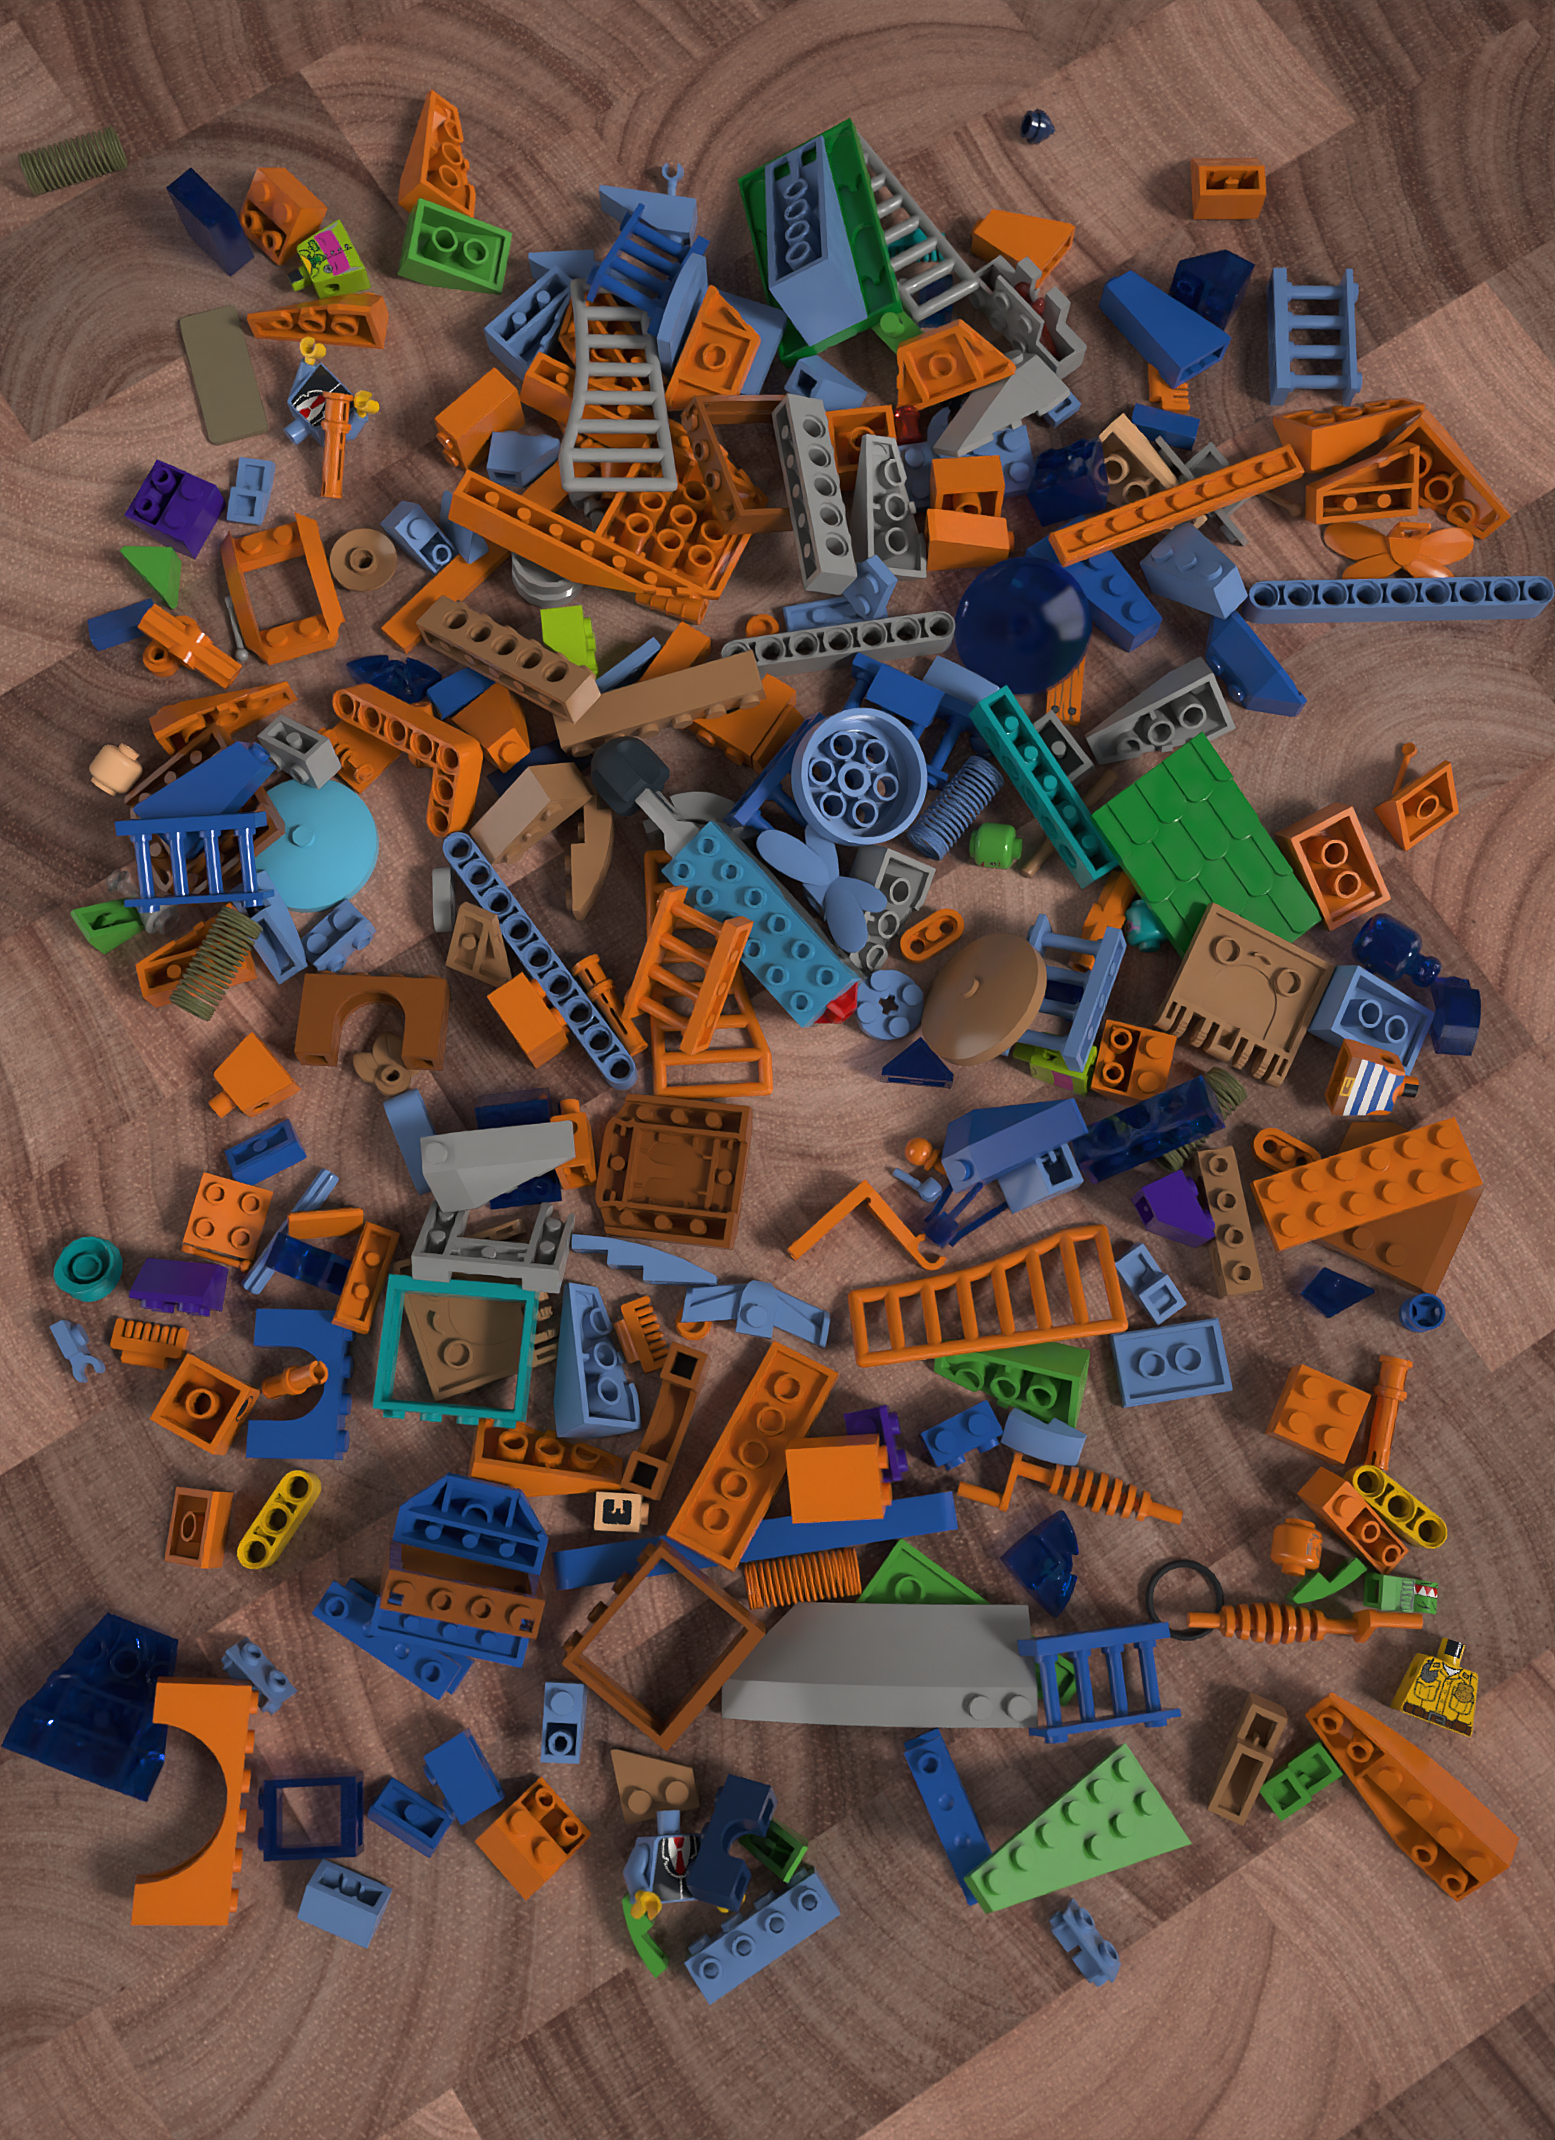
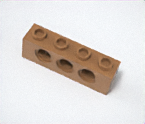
M1228 1146L1198 1151L1190 1158V1164L1198 1190L1199 1205L1202 1210L1207 1209L1215 1223V1229H1213L1215 1236L1207 1241L1219 1300L1255 1294L1263 1290L1264 1287L1234 1147Z

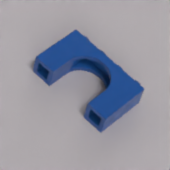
M256 1309L254 1346L266 1349L307 1350L318 1361H322L326 1365L328 1379L325 1382L320 1401L305 1416L289 1421L248 1420L246 1458L343 1460V1453L348 1452L350 1437L349 1431L345 1430V1415H350L352 1396L351 1393H347L348 1378H352L354 1373V1358L349 1356L350 1341H355L356 1332L331 1324L335 1310Z

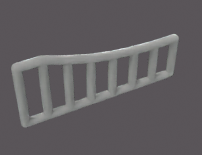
M857 131L861 141L865 164L876 174V176L870 178L873 192L886 186L893 195L891 198L876 205L879 219L901 207L910 216V218L884 231L886 244L889 245L918 228L927 237L926 240L890 259L894 272L936 249L945 259L902 284L896 279L902 308L913 321L919 322L977 290L980 287V280ZM953 271L963 281L919 306L910 296Z
M573 279L570 283L574 313L576 373L572 404L558 454L562 488L567 492H673L677 489L678 482L657 338L647 332L652 319L647 316L646 311L638 307L586 306L584 293H589L591 286L586 283L587 279ZM618 280L651 298L650 290L633 280ZM602 287L598 292L604 294H613L603 289ZM588 321L641 322L642 335L589 334ZM589 348L645 349L646 363L589 362ZM589 376L649 377L650 391L587 390ZM585 405H653L655 420L582 419ZM578 433L657 434L659 448H574ZM573 462L661 463L663 478L575 477Z

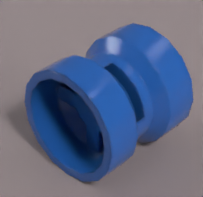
M1423 1293L1405 1300L1401 1304L1398 1314L1404 1328L1410 1332L1422 1333L1440 1326L1444 1321L1446 1312L1444 1304L1437 1296Z

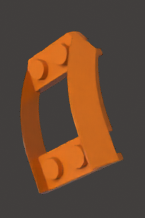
M295 512V522L233 539L229 531L220 547L228 588L248 650L254 651L259 659L269 666L334 647L339 637L338 629L340 624L345 622L317 521ZM305 555L323 613L259 631L244 573Z

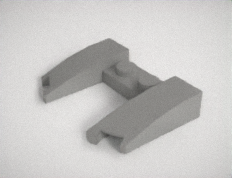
M432 1201L411 1255L413 1279L449 1283L453 1272L493 1275L504 1278L514 1277L522 1278V1290L559 1294L569 1255L575 1214H569L565 1223L550 1217L553 1212V1205L542 1202L530 1242L525 1244L463 1238L470 1210L443 1213L442 1210L440 1211L437 1201Z

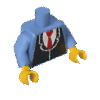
M305 337L300 342V351L306 358H302L287 401L295 420L285 427L283 431L296 446L311 435L324 447L325 430H322L321 421L325 418L326 398L323 397V391L353 394L321 362L317 365L315 360L325 356L326 348L323 344L317 343L314 351H312L315 339L311 337ZM360 390L355 394L353 401L350 402L348 423L352 426L349 433H346V441H352L358 436L363 426L369 421L367 413L375 414L379 411V403L369 400L372 397V393Z
M680 1810L657 1811L658 1835L638 1837L635 1847L624 1867L623 1876L630 1894V1904H633L630 1913L635 1919H640L647 1912L648 1919L653 1920L660 1912L662 1903L696 1900L686 1885V1872L690 1861L697 1858L701 1847V1833H681ZM744 1894L743 1900H742V1902H741V1905H742V1903H743L744 1900H745V1894ZM717 1906V1908L721 1912L729 1911L728 1909Z

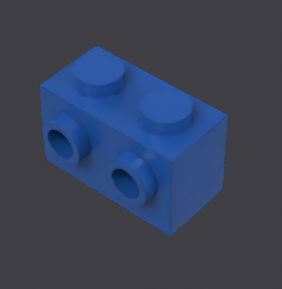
M985 1400L920 1433L918 1436L934 1467L937 1468L944 1465L946 1471L966 1462L963 1454L977 1448L979 1454L999 1445L996 1437L1004 1434L988 1401Z
M469 1728L423 1756L427 1763L423 1766L428 1780L433 1786L439 1785L445 1796L442 1800L445 1811L453 1821L458 1819L461 1826L506 1796L505 1791Z

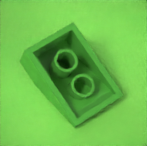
M419 198L408 215L397 275L427 286L500 295L503 288L512 233Z

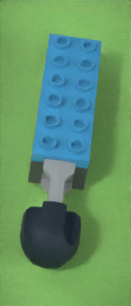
M629 736L613 738L601 745L591 760V778L597 792L618 816H632L642 808L664 833L665 850L673 859L661 871L674 886L684 885L688 887L685 898L696 910L721 923L739 916H744L754 921L740 960L801 1028L816 1027L819 1024H841L848 1019L857 1009L858 987L867 979L860 969L728 824L709 821L704 826L703 824L687 822L661 793L665 788V782L669 779L670 770L648 745L638 738Z

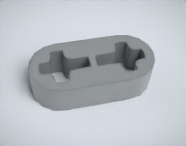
M452 867L433 868V919L436 932H453L456 923L454 872Z

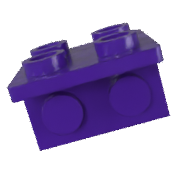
M881 1405L876 1408L843 1414L847 1435L879 1433L880 1446L887 1445L888 1468L883 1469L884 1483L904 1480L902 1472L909 1471L905 1449H897L895 1435L901 1434L897 1412H890L889 1406Z

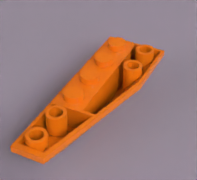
M1332 1692L1328 1693L1306 1711L1305 1717L1397 1846L1456 1902H1459L1510 1867L1520 1838L1431 1757L1375 1717Z

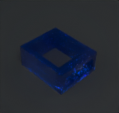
M364 1772L272 1776L264 1780V1786H261L258 1792V1807L260 1811H264L263 1826L259 1828L258 1848L259 1851H263V1862L357 1857L364 1852ZM340 1785L341 1842L282 1845L283 1788Z

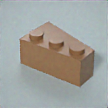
M574 762L528 766L469 832L490 865L499 863L513 864L524 856V852L587 803L595 794Z

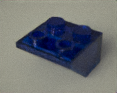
M1226 249L1182 259L1177 264L1168 295L1219 329L1225 331L1243 301L1256 264Z
M1100 437L1089 440L1079 439L1070 446L1057 450L1053 448L1048 449L1036 456L1027 495L1042 527L1106 508L1109 483Z

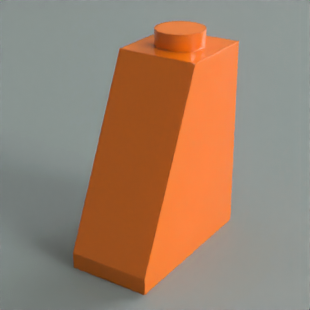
M992 209L985 219L979 218L972 228L971 252L987 263L1002 255L1015 270L1017 263L1028 257L1043 272L1042 276L1036 280L1035 289H1037L1072 247L1076 227L1071 223Z
M927 509L924 529L926 571L1007 564L1009 552L1014 551L1013 531H1007L1006 518L941 509Z
M497 682L451 719L458 730L478 740L483 750V757L502 773L507 772L531 752L523 702L517 693Z

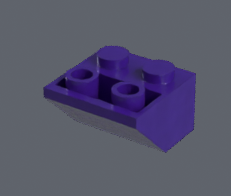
M157 459L126 511L125 517L164 546L172 547L174 551L195 560L227 504L215 484Z
M1182 1169L1142 1187L1131 1198L1148 1232L1193 1248L1203 1245L1215 1236L1213 1229H1215L1214 1220L1207 1209H1201L1196 1199V1196H1198L1197 1187L1189 1175L1185 1177Z
M147 1258L130 1289L129 1298L140 1301V1308L152 1309L151 1311L174 1314V1308L176 1307V1311L185 1312L187 1315L210 1317V1311L222 1312L229 1269L217 1264Z

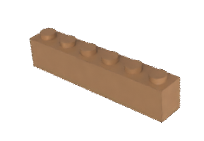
M749 650L601 693L597 701L575 725L554 713L552 714L563 751L567 756L584 757L591 754L594 748L600 747L613 738L623 736L653 737L659 734L660 729L673 726L674 729L684 728L691 725L693 720L706 716L707 719H715L725 715L726 710L736 707L750 709L760 704L761 700L766 699L753 650Z

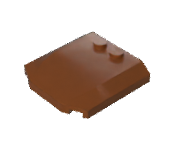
M216 723L211 724L124 796L125 804L130 806V819H141L132 810L138 803L234 744L233 738L222 726ZM262 785L237 812L266 811L267 826L255 828L256 834L252 835L255 857L286 833L285 822ZM233 829L221 830V836L218 837L223 883L241 869L238 836H234ZM152 834L149 847L153 880L157 887L175 895L169 846L157 834ZM203 851L195 859H185L189 894L209 893L205 851ZM193 903V904H188V905L196 906L198 903Z
M628 1093L622 1108L615 1117L612 1116L605 1127L595 1190V1199L605 1223L606 1234L614 1237L733 1250L738 1234L753 1130V1109L751 1106Z
M1351 1122L1335 1155L1410 1130L1393 1122ZM1481 1185L1477 1188L1311 1242L1329 1251L1335 1249L1397 1280L1396 1284L1418 1295L1423 1293L1436 1295L1485 1186Z

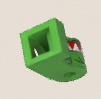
M1365 1572L1363 1606L1409 1613L1411 1611L1429 1614L1437 1613L1438 1583ZM1379 1583V1594L1377 1600L1375 1596V1587Z

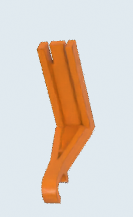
M865 1179L798 1240L795 1239L785 1250L794 1261L798 1260L857 1205L866 1200L867 1205L865 1207L922 1269L933 1271L942 1267L946 1261V1257L939 1256L936 1262L929 1263L920 1254L918 1244L921 1241H925L926 1233L915 1237Z

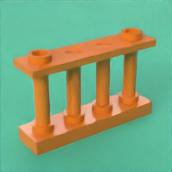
M679 885L665 889L657 900L656 909L658 911L634 981L624 996L623 1003L625 1007L621 1017L629 1020L647 1012L681 1031L683 1040L679 1049L689 1055H693L709 1047L754 921L744 916H739L721 923L684 904L688 887ZM678 917L716 936V941L718 942L712 955L672 935ZM667 949L704 968L706 975L700 988L661 967ZM656 981L693 1000V1005L695 1006L689 1019L650 998Z

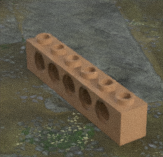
M442 595L416 621L428 646L574 725L601 696L595 682L596 676L587 666H578L570 662L560 652L556 651L553 653L545 649L535 639L530 638L528 640L520 636L512 627L499 625L487 614L476 613L460 600L455 602Z

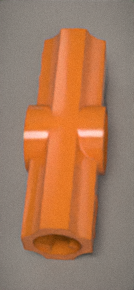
M156 604L148 609L138 625L140 631L166 648L168 654L176 661L192 671L194 669L225 691L232 685L242 669L241 664L215 647L213 641L192 625H184Z
M1112 870L1097 903H1093L1083 924L1081 939L1092 941L1103 939L1107 926L1121 929L1126 919L1124 914L1137 891L1125 872ZM1072 952L1067 965L1071 966L1074 971L1086 973L1088 970H1092L1095 959L1093 955Z

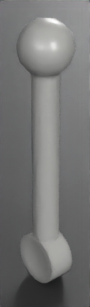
M227 596L225 601L229 610L237 647L235 657L238 661L244 662L248 659L249 654L243 647L238 619L231 596Z

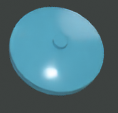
M292 779L267 791L268 796L285 822L286 833L255 857L256 874L264 870L267 872L289 911L300 913L320 912L337 907L346 898L348 900L351 899L370 878L379 853L377 826L371 812L362 799L348 787L330 779L319 790L307 783L300 784L295 779Z

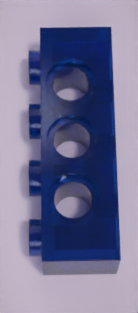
M1200 1075L1087 1125L1088 1133L1072 1140L1077 1166L1094 1185L1226 1128L1217 1095L1203 1075Z

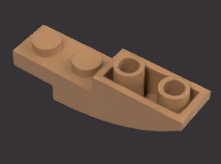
M591 776L584 778L595 796L579 808V810H584V822H578L579 843L571 844V855L565 856L566 876H572V889H566L567 910L573 911L576 921L584 920L601 892L608 873L614 844L615 819L612 808L601 809L600 794L597 792Z

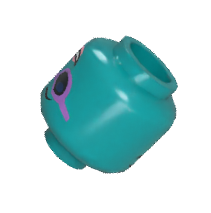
M1143 899L1131 903V908L1126 910L1124 914L1126 916L1124 925L1127 943L1131 946L1139 947L1142 953L1161 950V944L1169 941L1163 929Z

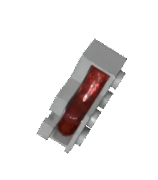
M1002 255L998 256L974 273L980 280V287L967 295L971 305L975 309L980 310L990 320L992 327L1008 339L1014 350H1021L1022 353L1037 354L1062 380L1082 365L1087 345L1066 324L1071 302L1056 286L1045 294V298H1038L1037 293L1040 289H1035V284L1043 272L1028 257L1018 262L1015 270Z

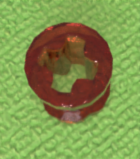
M906 405L892 410L897 446L923 442V436L919 433L917 422L920 418L919 409L915 406Z

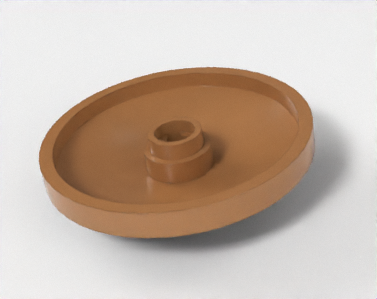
M994 933L971 942L957 952L934 979L924 1002L921 1019L922 1032L930 1049L951 1064L972 1066L997 1057L1017 1042L1035 1019L1045 995L1047 972L1045 962L1039 951L1021 936L1012 933Z

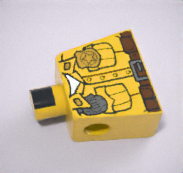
M1442 1637L1436 1658L1417 1653L1391 1702L1390 1708L1471 1738L1478 1674L1459 1667L1465 1645Z

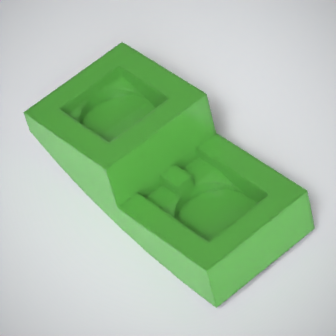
M1346 1557L1326 1578L1319 1572L1310 1571L1284 1598L1289 1603L1302 1604L1324 1598L1350 1584L1365 1572L1367 1568L1357 1557Z
M1318 1738L1266 1778L1259 1792L1280 1821H1283L1311 1802L1314 1794L1341 1777L1343 1771Z
M627 1891L622 1899L629 1933L645 1965L653 1976L657 1978L668 1967L670 1959L647 1932L654 1925L656 1917L653 1920H649L648 1914L645 1912L640 1919L633 1918L630 1913L633 1904H630V1894Z

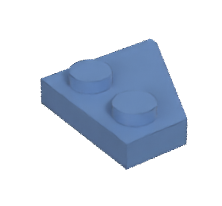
M874 555L856 563L857 578L842 593L852 604L855 612L862 616L865 621L881 619L898 581L880 558Z

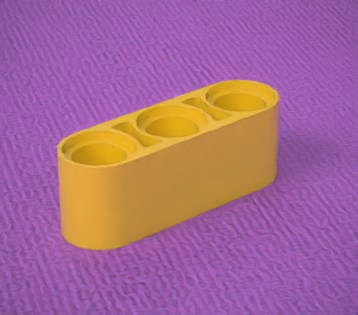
M1372 1465L1352 1467L1346 1472L1344 1479L1353 1486L1384 1523L1410 1545L1416 1548L1434 1549L1440 1547L1447 1538L1445 1522L1382 1470ZM1362 1472L1368 1474L1372 1481V1486L1367 1493L1361 1491L1357 1484L1358 1477ZM1393 1496L1398 1498L1402 1505L1401 1513L1397 1517L1392 1516L1388 1510V1502ZM1423 1521L1428 1522L1432 1529V1535L1426 1542L1421 1539L1418 1533V1528Z
M293 1470L282 1478L237 1548L238 1560L244 1567L248 1569L267 1568L277 1561L319 1497L321 1482L315 1473ZM304 1477L308 1483V1491L303 1497L299 1498L295 1495L293 1486L298 1478ZM282 1509L286 1513L287 1522L282 1529L278 1530L274 1527L272 1518L277 1510ZM258 1541L266 1549V1554L260 1562L255 1561L251 1555V1549Z

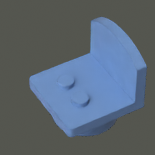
M692 253L687 259L676 280L657 336L661 371L665 376L671 378L709 287L706 257L696 253ZM718 290L720 295L730 306L732 305L738 311L742 319L761 338L760 346L740 392V395H759L787 326V314L783 310Z

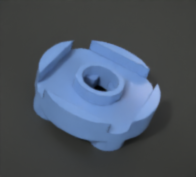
M879 970L874 972L858 987L857 1009L854 1014L859 1028L867 1036L879 1041H891L904 1037L913 1031L921 1020L923 992L909 976L895 970ZM889 996L893 999V1004L896 1005V1011L891 1010L886 1015L882 1013L883 1006L879 1004V1000H885Z

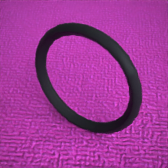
M1175 1560L1158 1568L1152 1575L1145 1594L1146 1609L1151 1621L1161 1622L1153 1606L1154 1588L1165 1573L1176 1568L1187 1567L1195 1569L1209 1579L1216 1593L1217 1605L1215 1613H1219L1222 1606L1225 1605L1224 1593L1215 1574L1206 1566L1191 1560ZM1169 1628L1170 1637L1180 1641H1193L1203 1638L1214 1629L1202 1628L1192 1633H1181Z

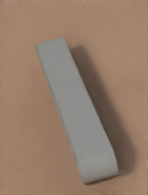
M933 611L738 639L724 645L721 651V659L753 650L760 677L763 679L767 673L778 677L852 666L858 652L878 662L938 654L947 651L951 647L955 631V621L947 612ZM938 628L944 630L946 634L937 636L931 631ZM907 633L913 638L909 641H903L897 636ZM874 638L880 643L869 646L865 644L864 640ZM834 643H841L846 648L838 651L830 646ZM800 648H808L812 653L800 655L796 651ZM769 652L775 653L779 656L774 660H766L763 658V656Z

